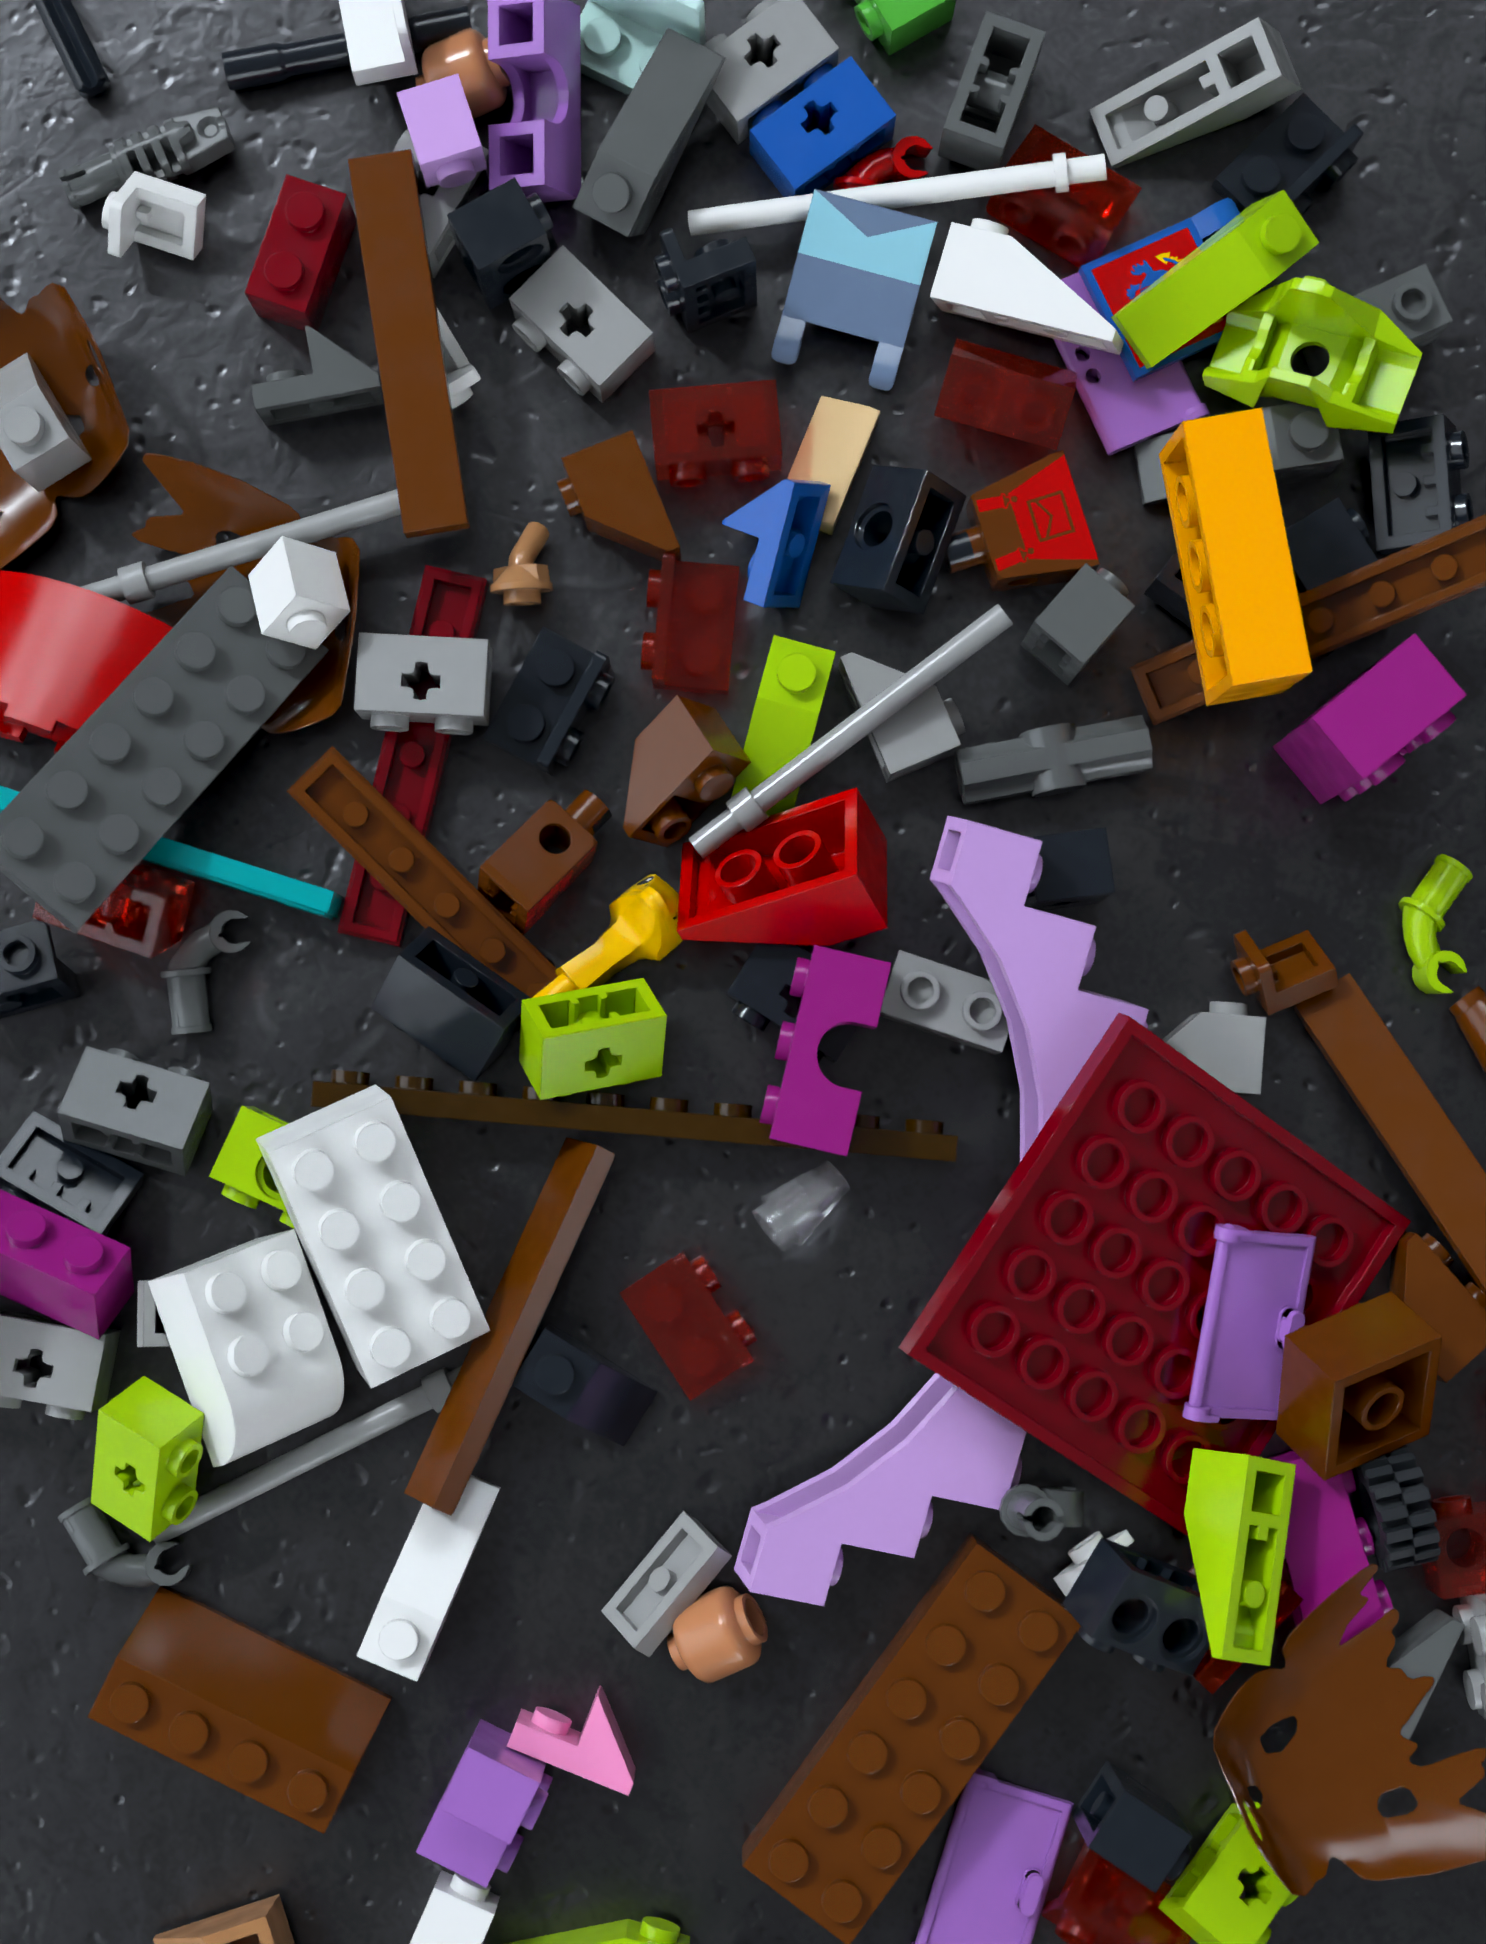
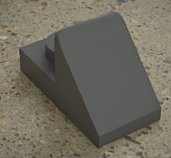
M308 325L305 326L313 373L304 375V372L298 369L280 370L269 374L266 377L267 382L251 385L255 410L266 426L384 404L379 374Z

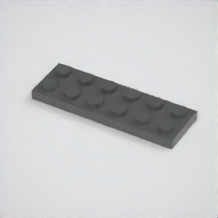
M231 565L0 813V872L76 934L319 664L329 650L322 644L317 649H312L262 635L250 582Z

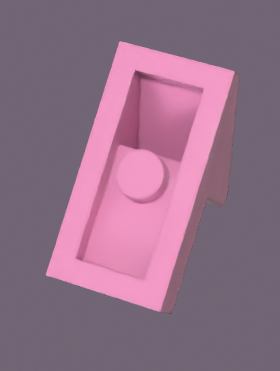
M601 1685L597 1690L581 1732L570 1728L571 1719L557 1711L545 1707H536L534 1713L521 1708L507 1744L508 1748L629 1796L634 1783L636 1767Z

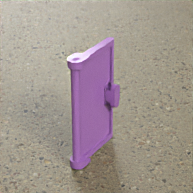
M1079 272L1060 279L1098 312ZM1053 339L1108 456L1179 427L1182 421L1209 417L1211 415L1206 404L1201 403L1182 361L1133 382L1120 355ZM1081 350L1084 351L1087 354V356L1085 357L1081 353L1075 354V352Z
M1229 1223L1216 1224L1213 1237L1217 1239L1191 1392L1189 1402L1184 1404L1183 1417L1194 1422L1219 1423L1220 1418L1277 1420L1285 1335L1305 1325L1303 1312L1317 1237L1306 1234L1252 1231ZM1288 1309V1316H1282L1284 1311Z
M978 1768L961 1791L916 1940L911 1942V1944H1032L1074 1803L999 1780L994 1773ZM1031 1870H1036V1871L1038 1872V1873H1031V1874L1026 1878V1874H1027L1029 1871H1031Z

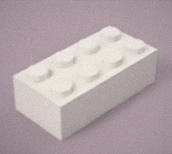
M375 1084L256 1138L355 1367L371 1389L490 1331L390 1095Z

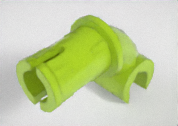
M1445 854L1436 856L1433 865L1411 897H1403L1398 903L1402 911L1404 943L1407 953L1414 964L1412 967V978L1417 988L1426 994L1453 993L1451 989L1439 981L1437 977L1438 964L1442 965L1450 974L1467 973L1465 962L1459 954L1453 951H1441L1436 938V933L1442 931L1445 927L1444 915L1464 886L1473 878L1471 871L1465 865Z

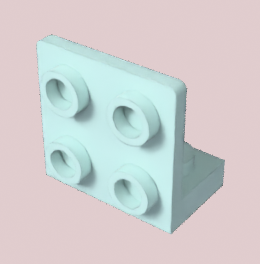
M588 0L580 15L581 73L629 96L667 28H671L701 45L706 43L704 1Z

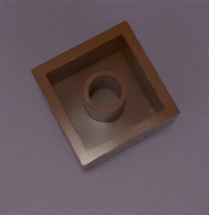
M1391 1291L1364 1303L1355 1304L1347 1310L1311 1325L1300 1327L1296 1331L1285 1335L1276 1434L1324 1481L1429 1435L1442 1335Z

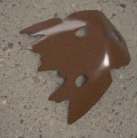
M55 283L47 285L39 294L32 296L28 301L25 312L22 314L16 312L0 298V369L27 352L32 357L65 414L79 415L81 417L84 432L79 435V438L92 460L41 492H38L14 472L0 448V513L2 512L0 518V570L51 529L58 516L55 501L57 496L73 498L90 493L108 476L129 444L130 428L100 349L65 287ZM89 342L95 350V353L99 359L104 375L102 374L95 360ZM89 365H92L99 380L98 386L90 385L87 380L86 369Z
M146 453L143 456L145 465L181 507L183 513L180 515L149 517L144 528L132 533V536L140 542L164 550L188 554L216 545V535L220 531H230L240 536H246L301 519L299 513L288 504L240 479L191 461L162 454ZM331 536L318 542L309 543L336 552L350 612L344 618L346 624L343 641L336 638L334 629L321 643L329 651L261 727L262 730L268 733H287L318 723L333 716L342 705L353 644L358 597L360 549L353 538H335ZM262 558L234 566V568L249 580L248 575ZM227 569L189 580L188 583L194 592L191 598L146 612V614L174 627ZM351 615H352L351 631H350V638H349L350 621H351Z
M1376 1563L1363 1568L1342 1584L1290 1633L1282 1649L1285 1659L1284 1668H1268L1254 1673L1235 1693L1214 1730V1751L1246 1827L1269 1866L1290 1894L1304 1897L1308 1894L1315 1883L1323 1879L1327 1874L1329 1860L1332 1857L1339 1859L1360 1878L1373 1881L1432 1875L1486 1860V1813L1464 1806L1459 1802V1799L1485 1776V1769L1482 1763L1486 1759V1748L1472 1749L1425 1766L1414 1765L1409 1761L1418 1745L1400 1735L1401 1728L1409 1720L1422 1698L1432 1687L1434 1678L1422 1676L1412 1679L1407 1677L1401 1668L1387 1667V1658L1396 1642L1392 1630L1399 1620L1398 1610L1392 1609L1372 1626L1358 1633L1344 1644L1339 1645L1347 1625L1368 1601L1367 1597L1361 1595V1591L1378 1570ZM1295 1716L1297 1730L1286 1747L1280 1752L1266 1753L1262 1747L1260 1737L1274 1723ZM1255 1785L1262 1794V1803L1259 1808H1256L1249 1795V1786ZM1399 1787L1409 1789L1418 1801V1806L1415 1810L1405 1815L1387 1818L1383 1817L1378 1811L1380 1795ZM1244 1803L1249 1808L1258 1826L1262 1840L1259 1838L1250 1822V1819L1244 1807Z

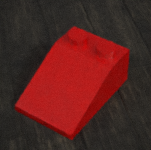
M857 787L770 815L768 819L749 833L742 829L705 858L701 857L691 842L683 844L677 933L682 940L830 946L888 928L887 839Z

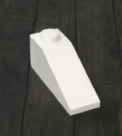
M974 218L971 226L951 222L930 294L931 299L941 311L1113 354H1121L1124 342L1117 330L1016 239L1009 236V229L1006 226L980 218Z
M471 1475L456 1510L451 1516L424 1503L422 1504L380 1598L357 1657L416 1682L418 1681L429 1661L501 1487Z

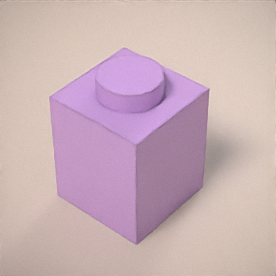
M458 73L397 92L427 188L438 184L443 188L458 187L473 180L476 172L488 169Z

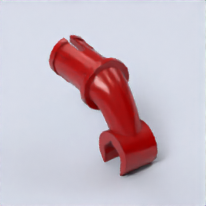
M907 136L901 139L895 147L876 150L864 156L849 168L843 176L834 179L833 188L840 190L877 185L890 179L894 182L925 178L928 172L909 168L902 158L907 154L926 158L933 147L919 136Z

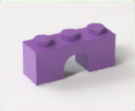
M488 0V60L500 65L504 69L513 92V115L510 123L489 125V190L515 177L526 197L536 192L542 202L574 200L581 189L580 6L569 0Z

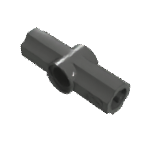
M1143 715L1075 727L1074 723H1060L1028 730L1019 734L1017 739L990 742L955 750V772L964 806L1031 793L1032 798H1039L1079 790L1086 787L1087 782L1108 778L1114 779L1118 776L1150 771L1153 768V749L1149 729L1144 722Z

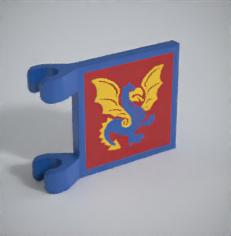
M1231 198L1222 199L1184 221L1080 266L1078 272L1099 314L1117 330L1124 342L1120 356L1133 382L1218 344L1226 325L1227 314L1152 368L1146 369L1111 317L1240 214L1235 202Z

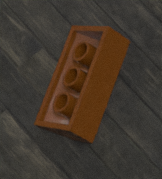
M160 1586L119 1652L88 1714V1718L324 1834L339 1809L392 1696L168 1586Z

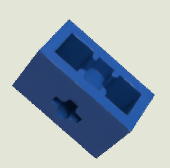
M851 56L835 68L831 63L823 65L806 79L802 86V92L785 104L781 100L769 104L752 122L753 128L750 129L749 153L783 197L811 194L814 192V189H825L834 182L835 178L844 175L849 168L864 156L878 150L893 139L896 114ZM813 124L817 128L807 133L808 125ZM829 125V133L824 135L821 129Z

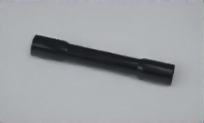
M467 5L414 15L408 19L414 53L423 54L429 45L464 29H472ZM345 32L285 44L273 42L222 52L223 67L231 91L284 81L294 75L351 65Z

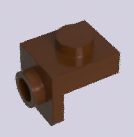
M1246 930L1233 935L1238 959L1230 962L1234 979L1245 997L1251 994L1255 995L1268 1016L1339 986L1335 966L1308 930L1259 950Z

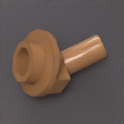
M528 523L509 555L508 566L493 569V583L490 585V592L503 595V605L505 606L541 604V593L553 591L548 565L533 564L549 538L548 529L541 523Z

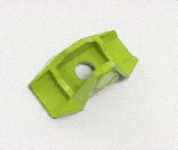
M1308 275L1304 276V278L1294 277L1257 293L1227 313L1226 325L1211 363L1204 369L1202 377L1205 386L1254 408L1260 397H1275L1318 408L1326 427L1393 434L1423 353L1381 309L1331 286L1325 279ZM1306 346H1320L1329 353V364L1318 376L1313 377L1297 373L1292 369V360L1295 354Z

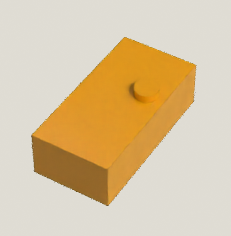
M1262 408L1182 421L1159 453L1206 706L1283 693L1313 671Z

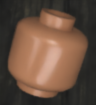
M471 28L464 29L429 45L421 57L423 74L415 78L416 86L458 73L473 120L503 106L507 98V86L511 85L504 69L500 65L488 60V37L485 38L479 31Z
M721 1586L700 1595L692 1605L687 1607L675 1619L672 1626L673 1632L667 1636V1646L672 1660L680 1670L689 1669L697 1679L705 1683H713L757 1663L762 1652V1643L766 1642L768 1638V1629L759 1605L750 1594L744 1593L741 1595L730 1586Z

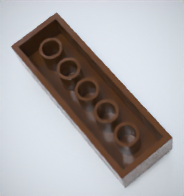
M970 1532L742 1845V1866L842 1942L851 1944L1081 1627L1062 1604L1064 1601Z

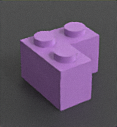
M480 1719L428 1824L416 1853L486 1888L495 1869L506 1874L509 1871L524 1839V1836L516 1832L519 1826L530 1831L532 1830L549 1793L547 1791L553 1777L544 1773L546 1762L507 1747L511 1733Z

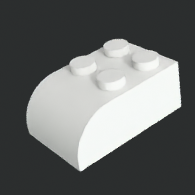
M295 1229L256 1238L148 1281L190 1403L193 1407L204 1413L202 1437L213 1467L228 1464L331 1417L341 1407L344 1397V1375L341 1360Z

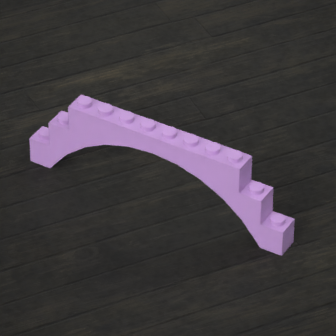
M947 816L930 880L939 890L978 949L1007 1020L1020 1088L1021 1162L1117 1014L1122 1013L1130 1016L1148 1029L1146 1018L1149 1009L1121 999L1079 988L1082 976H1085L1090 971L1094 962L1096 943L1093 936L1096 926L1024 906L1027 894L1034 891L1041 877L1043 860L1039 853L1043 841L970 820ZM935 1373L891 1423L835 1466L766 1502L751 1507L734 1570L750 1592L824 1606L829 1586H834L838 1582L842 1572L843 1551L841 1544L915 1558L920 1538H925L931 1528L933 1520L932 1496L999 1510L1001 1499L1005 1493L1019 1483L1022 1471L1020 1453L1026 1431Z

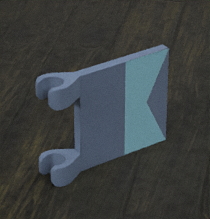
M814 189L783 313L771 352L772 359L784 364L795 363L799 357L806 323H812L878 341L879 344L869 376V385L884 391L890 390L895 383L938 222Z

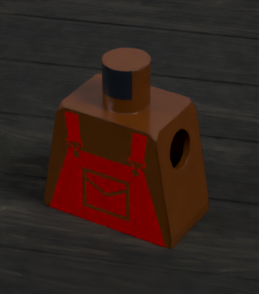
M1064 451L1054 452L971 495L966 506L971 527L953 533L944 557L949 573L983 563L992 591L1069 582L1085 563L1096 571L1100 562Z
M584 790L565 810L555 801L548 800L480 866L477 890L524 936L591 864L598 844L593 836L612 817V813L596 795L588 790ZM555 846L561 849L563 853L553 854L546 851L543 847Z

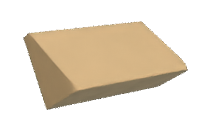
M821 396L787 479L821 481L831 485L819 531L829 535L833 534L878 425L880 410L866 405Z

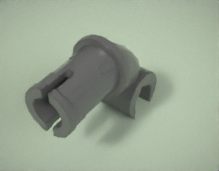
M237 910L220 912L211 923L195 930L186 938L173 955L166 971L160 972V978H167L172 1020L171 1035L212 1031L206 974L212 973V969L206 966L221 951L237 953L243 951L251 944L250 941L233 944L224 937H220L228 921L233 919H249L248 916Z
M1030 1484L1015 1485L1001 1499L999 1508L1000 1519L1005 1528L1015 1535L1022 1537L1030 1536L1039 1541L1052 1540L1059 1535L1063 1527H1083L1084 1491L1076 1490V1487L1042 1486L1039 1489L1037 1486Z
M91 1497L77 1503L57 1517L60 1523H63L87 1565L82 1570L85 1576L93 1574L105 1581L125 1587L141 1588L156 1584L175 1586L189 1577L194 1566L193 1564H188L173 1575L158 1568L161 1565L163 1555L180 1545V1542L156 1544L148 1554L128 1552L131 1549L129 1543L121 1545L101 1509L91 1503Z

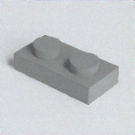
M683 1511L601 1611L635 1650L650 1657L673 1629L672 1626L675 1619L697 1600L732 1555L696 1518Z

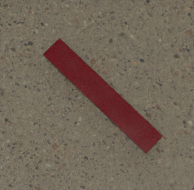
M425 565L409 635L476 639L488 590V580L482 577ZM428 672L422 673L420 683L409 684V687L414 690L419 700L426 699L428 689L440 688V685L434 682ZM409 722V731L385 732L372 786L428 840L453 735L435 732V723ZM355 859L337 932L402 948L410 913Z

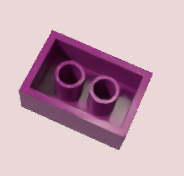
M1414 633L1361 673L1272 747L1320 805L1337 795L1344 802H1347L1356 794L1360 795L1372 785L1376 786L1406 762L1403 756L1407 752L1410 754L1423 743L1427 744L1455 722L1457 718L1450 708L1467 694Z

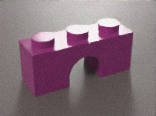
M817 945L813 947L810 960L797 958L789 995L801 998L796 1023L782 1022L774 1059L786 1061L781 1087L768 1084L759 1123L771 1125L769 1139L841 1156L848 1155L862 1092L840 1087L830 1082L819 1068L817 1049L823 1035L834 1027L854 1025L872 1030L877 1028L892 963Z

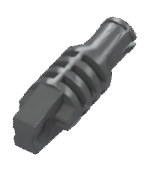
M216 107L163 121L164 125L160 127L155 124L148 127L147 132L142 134L140 131L130 134L129 139L125 140L122 137L114 140L113 145L109 146L110 152L80 165L77 164L58 171L59 178L63 182L61 184L72 207L76 210L108 196L112 191L118 192L134 171L164 181L168 179L171 182L178 179L180 174L185 173V175L194 173L234 151V140L220 109Z

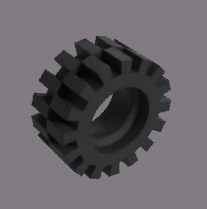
M1404 1445L1351 1469L1356 1485V1491L1353 1492V1496L1357 1499L1358 1506H1356L1359 1517L1362 1516L1368 1525L1375 1547L1373 1557H1376L1379 1568L1387 1573L1437 1561L1441 1549L1438 1545V1542H1440L1439 1531L1434 1522H1437L1436 1513L1431 1508L1429 1499L1432 1498L1428 1487L1425 1488L1423 1472L1420 1467H1417L1416 1457L1413 1452H1409V1447Z

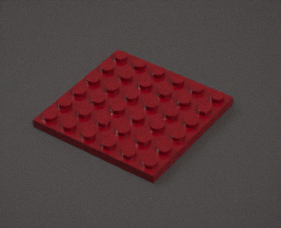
M1118 1013L899 1348L1188 1536L1184 1509L1193 1448L1259 1457L1277 1427V1420L1220 1418L1219 1423L1194 1422L1183 1417L1184 1404L1189 1402L1216 1248L1217 1239L1213 1238L1215 1225L1229 1223L1252 1231L1306 1234L1317 1237L1303 1312L1305 1316L1304 1326L1358 1304L1411 1221L1132 1017ZM1285 1310L1282 1316L1287 1317L1289 1310Z

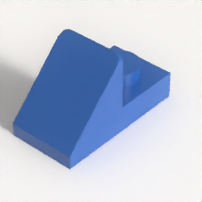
M784 479L722 521V524L759 538L756 551L748 565V583L743 600L763 608H799L827 503L830 484L821 481Z

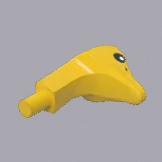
M650 874L632 885L609 904L610 925L589 948L557 968L555 972L558 977L532 998L600 986L613 975L637 960H662L683 941L677 933L679 894L656 874Z

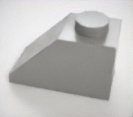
M26 352L0 369V448L14 472L38 492H41L88 463L92 458L32 357Z
M853 652L841 656L838 670L856 711L905 674ZM932 685L870 732L867 738L886 782H890L954 755L955 750H958L961 746L958 736L965 733V726L953 699L949 698L942 701L937 687Z
M1211 1001L1209 1012H1199L1190 1015L1162 1039L1237 1095H1261L1266 1017L1248 1016V1004Z

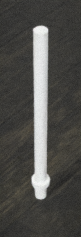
M1063 152L1052 154L1053 161L826 192L888 209H896L1055 187L1056 193L1069 192V185L1107 180L1105 154L1066 159V153ZM813 193L688 210L691 236L806 221Z

